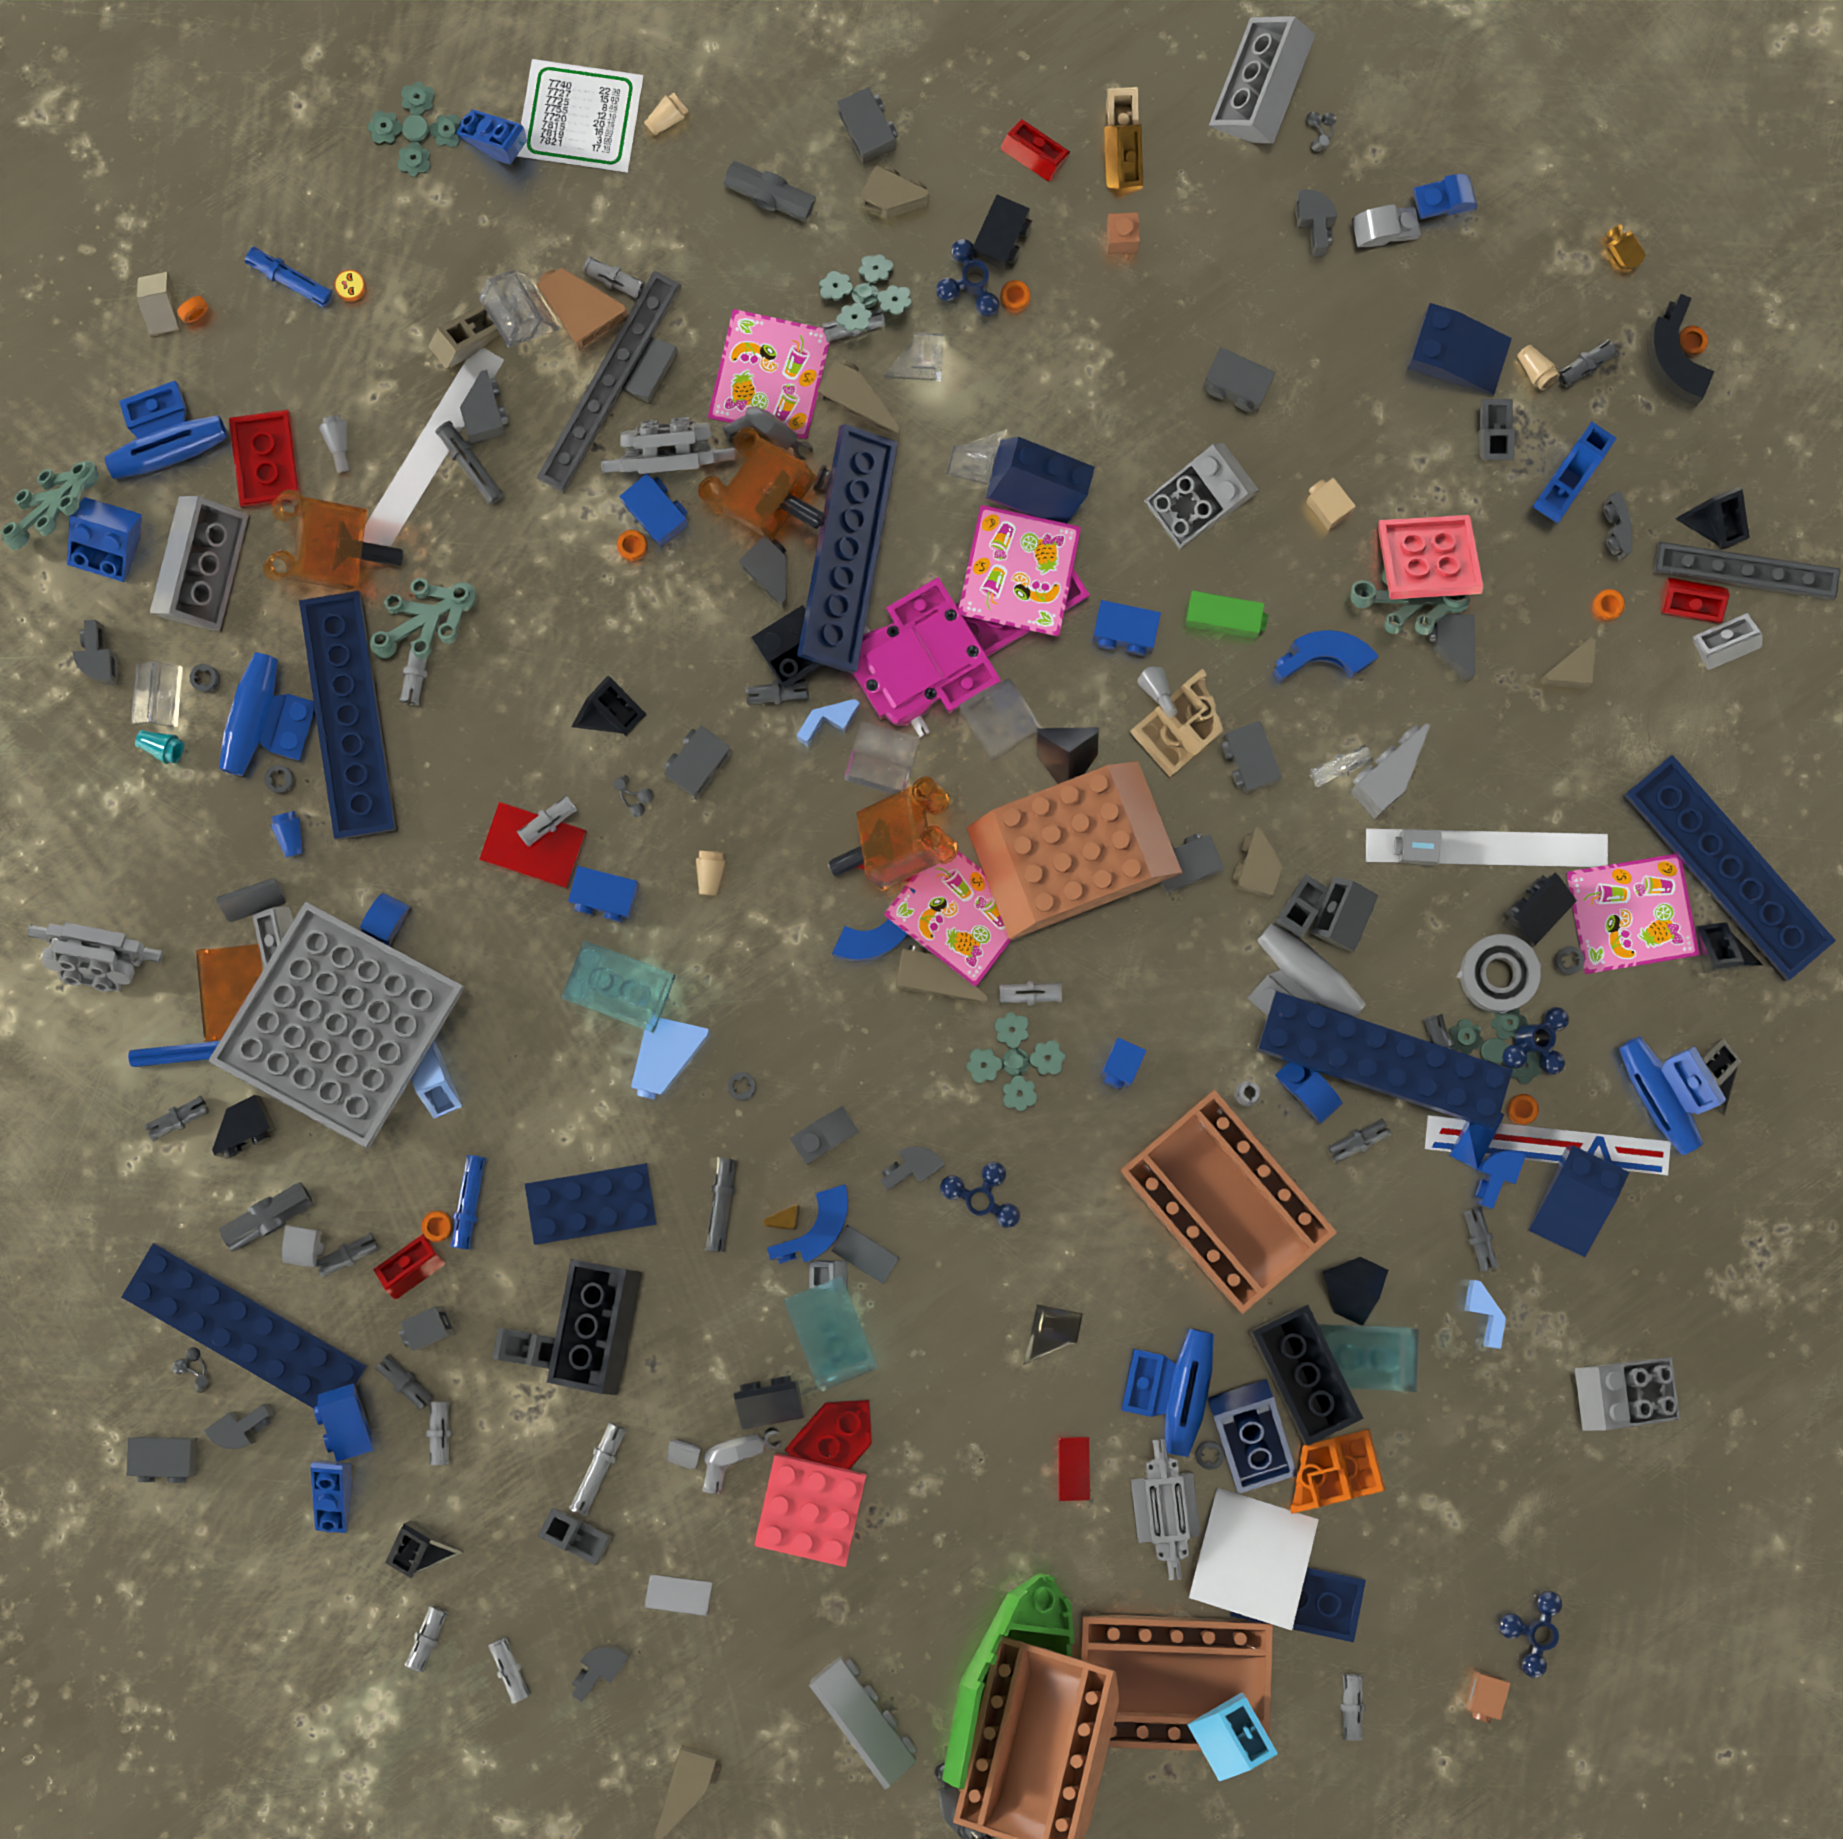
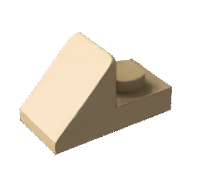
M1138 87L1107 89L1106 112L1108 126L1139 124Z

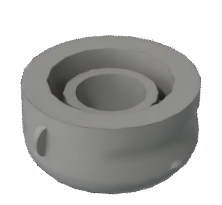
M1494 934L1478 941L1466 952L1457 978H1460L1463 991L1475 1006L1485 1011L1505 1014L1524 1005L1534 996L1541 978L1540 967H1542V964L1539 962L1533 949L1525 941L1508 934ZM1492 960H1503L1511 966L1513 979L1507 987L1497 988L1487 980L1486 968Z

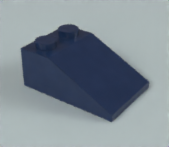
M1429 303L1424 313L1407 369L1494 396L1512 338L1461 312Z
M1567 1146L1528 1231L1582 1257H1586L1614 1207L1630 1172L1576 1146Z
M1267 1379L1207 1398L1238 1494L1297 1476L1278 1409Z

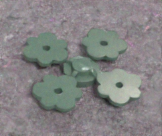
M419 81L415 82L413 86H404L401 90V95L404 98L402 100V107L410 109L412 114L404 120L403 126L396 120V115L393 112L385 114L383 111H376L372 116L373 121L367 125L368 130L372 132V140L377 144H381L384 141L393 143L395 136L399 135L402 131L408 140L413 141L407 148L399 150L401 158L397 161L399 170L402 172L408 171L412 177L417 176L419 172L425 173L429 171L431 167L428 160L430 157L429 150L422 149V146L418 143L429 132L435 137L436 144L439 146L446 144L449 147H456L460 141L459 136L456 134L460 127V118L457 115L451 114L447 117L439 115L436 119L437 122L431 124L430 127L428 122L421 116L424 110L432 109L433 103L431 100L434 98V90L429 86L424 87Z
M878 254L875 257L865 256L861 261L862 266L859 268V274L865 276V280L868 283L859 284L853 289L850 277L846 274L841 275L837 271L829 272L826 278L819 281L820 295L824 299L833 298L839 301L843 298V295L852 293L855 303L852 306H844L841 310L842 313L837 316L838 325L845 327L848 332H853L856 329L863 331L869 327L868 320L871 319L872 314L866 308L874 306L877 301L881 303L882 311H890L893 315L902 314L904 308H908L912 304L909 298L911 295L910 290L907 287L897 288V286L892 285L888 287L887 291L879 293L878 288L873 285V283L879 280H887L889 273L894 268L893 262L885 260L882 254Z
M1518 1008L1505 1014L1495 1013L1496 1018L1491 1021V1026L1497 1029L1496 1035L1498 1038H1490L1484 1043L1483 1038L1480 1036V1026L1472 1025L1469 1019H1461L1457 1026H1453L1449 1030V1034L1452 1036L1450 1040H1453L1455 1044L1452 1048L1455 1051L1461 1050L1462 1053L1467 1055L1472 1052V1049L1481 1048V1054L1485 1061L1497 1065L1502 1064L1503 1052L1508 1047L1503 1040H1507L1510 1037L1516 1038L1518 1029L1527 1024V1019L1525 1016L1519 1015L1520 1011ZM1507 1020L1511 1021V1025L1507 1024ZM1464 1034H1467L1469 1038L1465 1039ZM1528 1052L1527 1062L1525 1063L1527 1067L1512 1069L1511 1078H1517L1521 1084L1530 1083L1533 1077H1537L1541 1073L1538 1067L1541 1059L1540 1056L1535 1052Z
M1009 1012L1005 1018L996 1020L995 1029L999 1032L997 1034L998 1041L1006 1042L1012 1049H1009L1003 1055L1002 1061L994 1056V1052L991 1049H986L984 1052L980 1049H974L970 1053L971 1061L967 1063L966 1069L972 1072V1079L975 1082L982 1083L986 1079L994 1080L996 1072L1003 1066L1008 1074L1014 1075L1011 1084L1007 1083L1003 1087V1091L1006 1094L1003 1098L1004 1105L1008 1108L1016 1107L1018 1111H1024L1027 1106H1032L1036 1103L1037 1095L1033 1091L1035 1088L1032 1081L1026 1082L1025 1078L1020 1075L1027 1071L1030 1063L1038 1067V1072L1042 1075L1048 1072L1058 1074L1062 1070L1061 1062L1065 1060V1053L1059 1051L1060 1046L1056 1041L1051 1040L1046 1044L1038 1043L1035 1047L1036 1052L1031 1054L1029 1060V1056L1024 1050L1016 1048L1020 1045L1021 1040H1026L1029 1036L1026 1030L1028 1019L1024 1016L1016 1017L1013 1012ZM1013 1027L1015 1032L1011 1033L1009 1028ZM1045 1056H1050L1051 1060L1046 1061ZM986 1063L987 1067L982 1068L981 1064ZM1018 1091L1022 1092L1021 1097L1017 1096Z

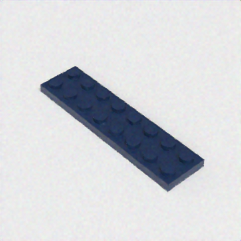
M847 424L839 426L823 512L826 516L825 524L820 529L797 656L853 673L857 671L898 442Z
M358 590L299 600L334 839L340 840L395 831L396 823L361 592Z
M1673 754L1624 795L1786 981L1791 980L1836 941Z
M1278 991L1274 994L1257 1048L1258 1052L1492 1130L1497 1127L1513 1071L1512 1069Z
M156 1243L151 1245L121 1297L312 1408L318 1404V1394L353 1383L356 1388L368 1368V1365Z

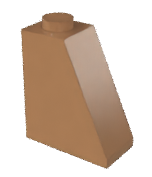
M563 268L557 271L550 270L541 276L540 282L536 284L540 294L579 351L626 321L628 317L627 309L622 303Z

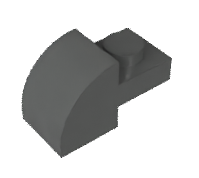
M1298 190L1295 199L1298 229L1310 228L1313 257L1325 256L1328 246L1332 245L1333 242L1332 229L1326 226H1334L1337 219L1336 208L1327 196L1318 191Z
M1481 399L1480 431H1478L1481 459L1514 460L1515 429H1513V399Z
M84 620V629L80 630V643L82 648H85V651H73L76 665L85 675L98 683L118 685L117 655L110 649H104V625L97 620Z
M1305 874L1275 922L1299 938H1302L1318 914L1329 888Z
M918 1146L908 1147L898 1152L905 1163L900 1166L896 1161L882 1171L885 1177L880 1181L887 1191L911 1174H914L918 1182L921 1183L944 1167L945 1164L930 1149Z
M498 1328L492 1359L549 1369L555 1337Z
M269 1403L262 1404L242 1419L236 1411L229 1412L205 1429L204 1432L213 1443L226 1449L247 1447L257 1442L250 1431L253 1430L256 1434L270 1425L271 1422L268 1418L273 1416L275 1412Z
M551 1508L538 1534V1537L564 1551H569L593 1565L599 1564L612 1536L589 1525V1522L556 1508Z
M612 1644L600 1645L591 1649L580 1660L581 1663L590 1669L588 1672L582 1669L575 1678L572 1685L576 1689L572 1696L582 1702L600 1676L611 1683L631 1653L620 1646Z

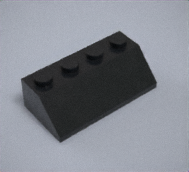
M570 1259L546 1383L599 1394L618 1395L642 1272Z
M1308 1304L1249 1330L1304 1445L1309 1446L1364 1419Z

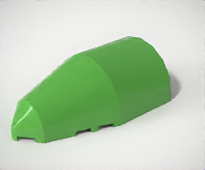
M1044 1573L1037 1574L1007 1593L960 1680L942 1776L944 1782L959 1789L965 1788L974 1733L990 1664L994 1665L998 1658V1655L995 1653L1003 1636L1072 1657L1071 1645L1075 1644L1072 1605L1067 1596L1062 1595L1053 1576Z

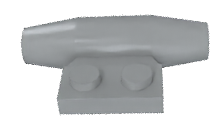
M1272 922L1257 939V942L1280 968V970L1267 974L1247 997L1267 1016L1276 991L1314 1004L1320 1003L1326 1008L1356 1017L1366 1005L1365 1001L1336 968L1305 941Z

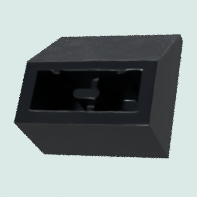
M801 605L750 637L751 642L783 689L823 665L797 656L806 610L804 605Z
M1556 872L1548 877L1543 874L1540 878H1537L1526 890L1529 896L1526 899L1521 897L1505 912L1508 919L1503 924L1531 948L1537 945L1577 901Z
M788 1375L772 1378L770 1380L771 1385L761 1387L760 1381L739 1385L740 1391L733 1394L742 1430L804 1418L798 1380L791 1381V1377Z

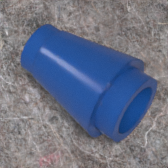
M295 811L272 816L273 824L270 826L284 852L285 858L303 853L300 817H296Z

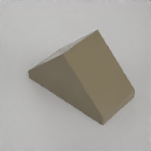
M168 272L138 278L136 298L150 337L180 331Z
M1594 638L1588 639L1540 680L1543 685L1581 689L1590 687L1593 684L1596 647Z

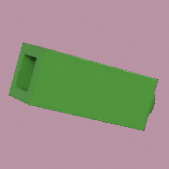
M1192 590L1185 626L1257 639L1259 632L1266 629L1268 613L1263 612L1265 603Z

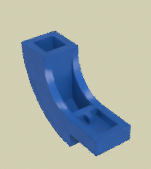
M1591 421L1532 507L1556 523H1559L1617 438Z
M1333 630L1316 631L1303 635L1293 641L1290 647L1295 652V655L1293 656L1289 652L1277 660L1275 663L1278 667L1275 668L1273 675L1281 683L1307 664L1316 661H1327L1338 665L1351 679L1373 664L1379 656L1367 643L1351 634Z
M910 888V890L914 894L916 890ZM889 919L881 926L868 931H859L844 926L832 955L836 958L853 962L875 960L893 952L909 935Z
M846 1185L815 1193L818 1201V1216L814 1226L809 1232L797 1239L768 1247L767 1251L770 1260L777 1259L779 1264L797 1259L795 1253L800 1251L805 1263L826 1252L838 1239L847 1219L849 1200Z

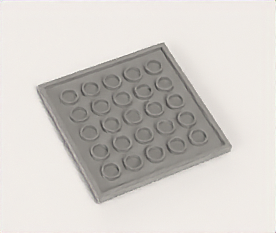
M305 902L208 1061L369 1150L465 988L448 977Z

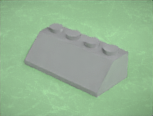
M1295 16L1250 17L1209 126L1251 143H1274L1315 34Z
M179 496L150 614L182 624L220 631L249 517L248 514L200 496Z
M841 1655L812 1677L809 1686L886 1790L916 1763L914 1753L918 1750L907 1735L902 1738L895 1728L899 1724L890 1711L886 1710L883 1713L876 1703L880 1698L871 1685L868 1684L864 1687L857 1677L861 1672L851 1659L845 1661Z

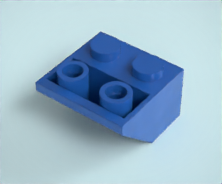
M84 497L79 503L78 510L70 515L67 565L125 582L140 541L142 514Z

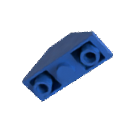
M474 109L464 116L461 126L456 132L460 138L494 160L509 165L512 164L527 142L525 129L521 124Z
M323 1460L312 1462L310 1470L315 1530L346 1533L352 1490L351 1463Z

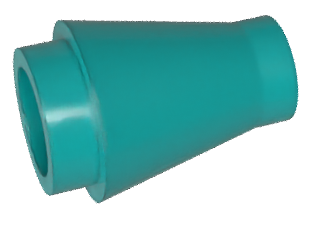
M140 730L135 739L136 747L145 750L165 764L178 762L184 749V743L178 739L177 735Z

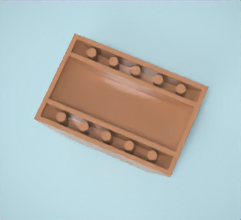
M1138 761L1103 766L993 809L967 827L1010 940L1183 874Z
M1215 1089L1120 1170L1138 1196L1221 1293L1242 1314L1337 1233Z
M1113 1614L1082 1616L1081 1660L1116 1671L1119 1704L1108 1747L1202 1751L1187 1724L1240 1693H1243L1270 1739L1273 1624L1221 1618Z
M1003 1636L995 1653L998 1655V1658L994 1665L990 1664L976 1723L965 1788L960 1790L953 1823L1000 1839H1083L1090 1826L1119 1704L1116 1671Z

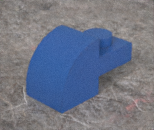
M1467 174L1445 176L1442 181L1414 187L1413 189L1420 220L1447 213V216L1474 210L1478 207L1471 179Z
M385 893L380 894L366 913L360 925L361 932L390 946L394 936L399 933L410 906Z
M1289 1062L1275 1075L1277 1080L1299 1101V1104L1320 1124L1343 1104L1338 1094L1317 1071L1315 1072L1312 1069Z
M1499 1151L1488 1155L1482 1160L1476 1171L1487 1175L1486 1180L1481 1179L1475 1194L1479 1198L1477 1205L1494 1209L1503 1181L1509 1184H1516L1526 1154L1517 1151Z

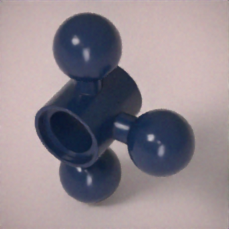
M959 239L952 245L951 254L957 262L964 264L962 278L958 280L949 277L941 279L937 283L936 294L942 301L951 302L958 297L960 290L964 289L970 295H978L976 300L978 313L985 317H991L998 312L1000 303L996 295L987 292L989 269L982 261L973 260L975 252L972 250L973 243L967 239ZM971 273H979L983 276V280L979 283H972L967 277Z
M1553 1007L1545 1013L1544 1024H1526L1521 1026L1516 1033L1517 1045H1510L1503 1052L1502 1059L1504 1064L1511 1069H1519L1527 1062L1528 1052H1539L1542 1070L1550 1075L1560 1073L1565 1066V1059L1560 1052L1551 1049L1556 1042L1555 1031L1564 1030L1569 1023L1568 1013L1563 1008ZM1535 1033L1537 1035V1042L1534 1039Z
M987 1163L982 1169V1178L984 1180L982 1187L971 1191L965 1188L963 1180L958 1176L950 1175L942 1180L940 1191L946 1199L956 1200L962 1198L966 1200L967 1208L972 1214L983 1216L991 1213L995 1215L997 1223L1004 1228H1012L1018 1224L1020 1220L1019 1209L1010 1203H1005L1001 1206L994 1203V1197L991 1193L994 1186L1001 1185L1006 1179V1169L1001 1163ZM976 1193H984L989 1198V1206L983 1211H978L971 1205V1198Z
M1545 1591L1537 1599V1607L1541 1612L1540 1619H1534L1527 1625L1524 1624L1520 1616L1509 1613L1504 1615L1499 1622V1630L1504 1637L1516 1639L1521 1635H1525L1528 1642L1533 1645L1532 1653L1527 1654L1522 1661L1524 1673L1531 1678H1539L1545 1674L1547 1661L1543 1657V1652L1554 1648L1559 1640V1632L1551 1623L1552 1616L1557 1615L1561 1611L1562 1599L1553 1591ZM1546 1626L1549 1630V1637L1545 1642L1538 1643L1535 1639V1632L1539 1627Z

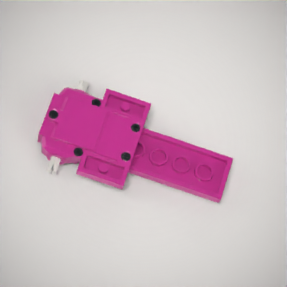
M1074 568L1072 570L1064 612L1090 597ZM937 577L886 607V611L894 623L871 632L865 624L857 671L852 674L880 720L886 718L895 726H908L912 724L919 738L924 737L923 731L926 735L931 732L922 718L927 714L931 705L940 699L947 712L950 713L1001 683V679L987 657L1032 631L959 615L960 602L956 604L953 602L940 578Z

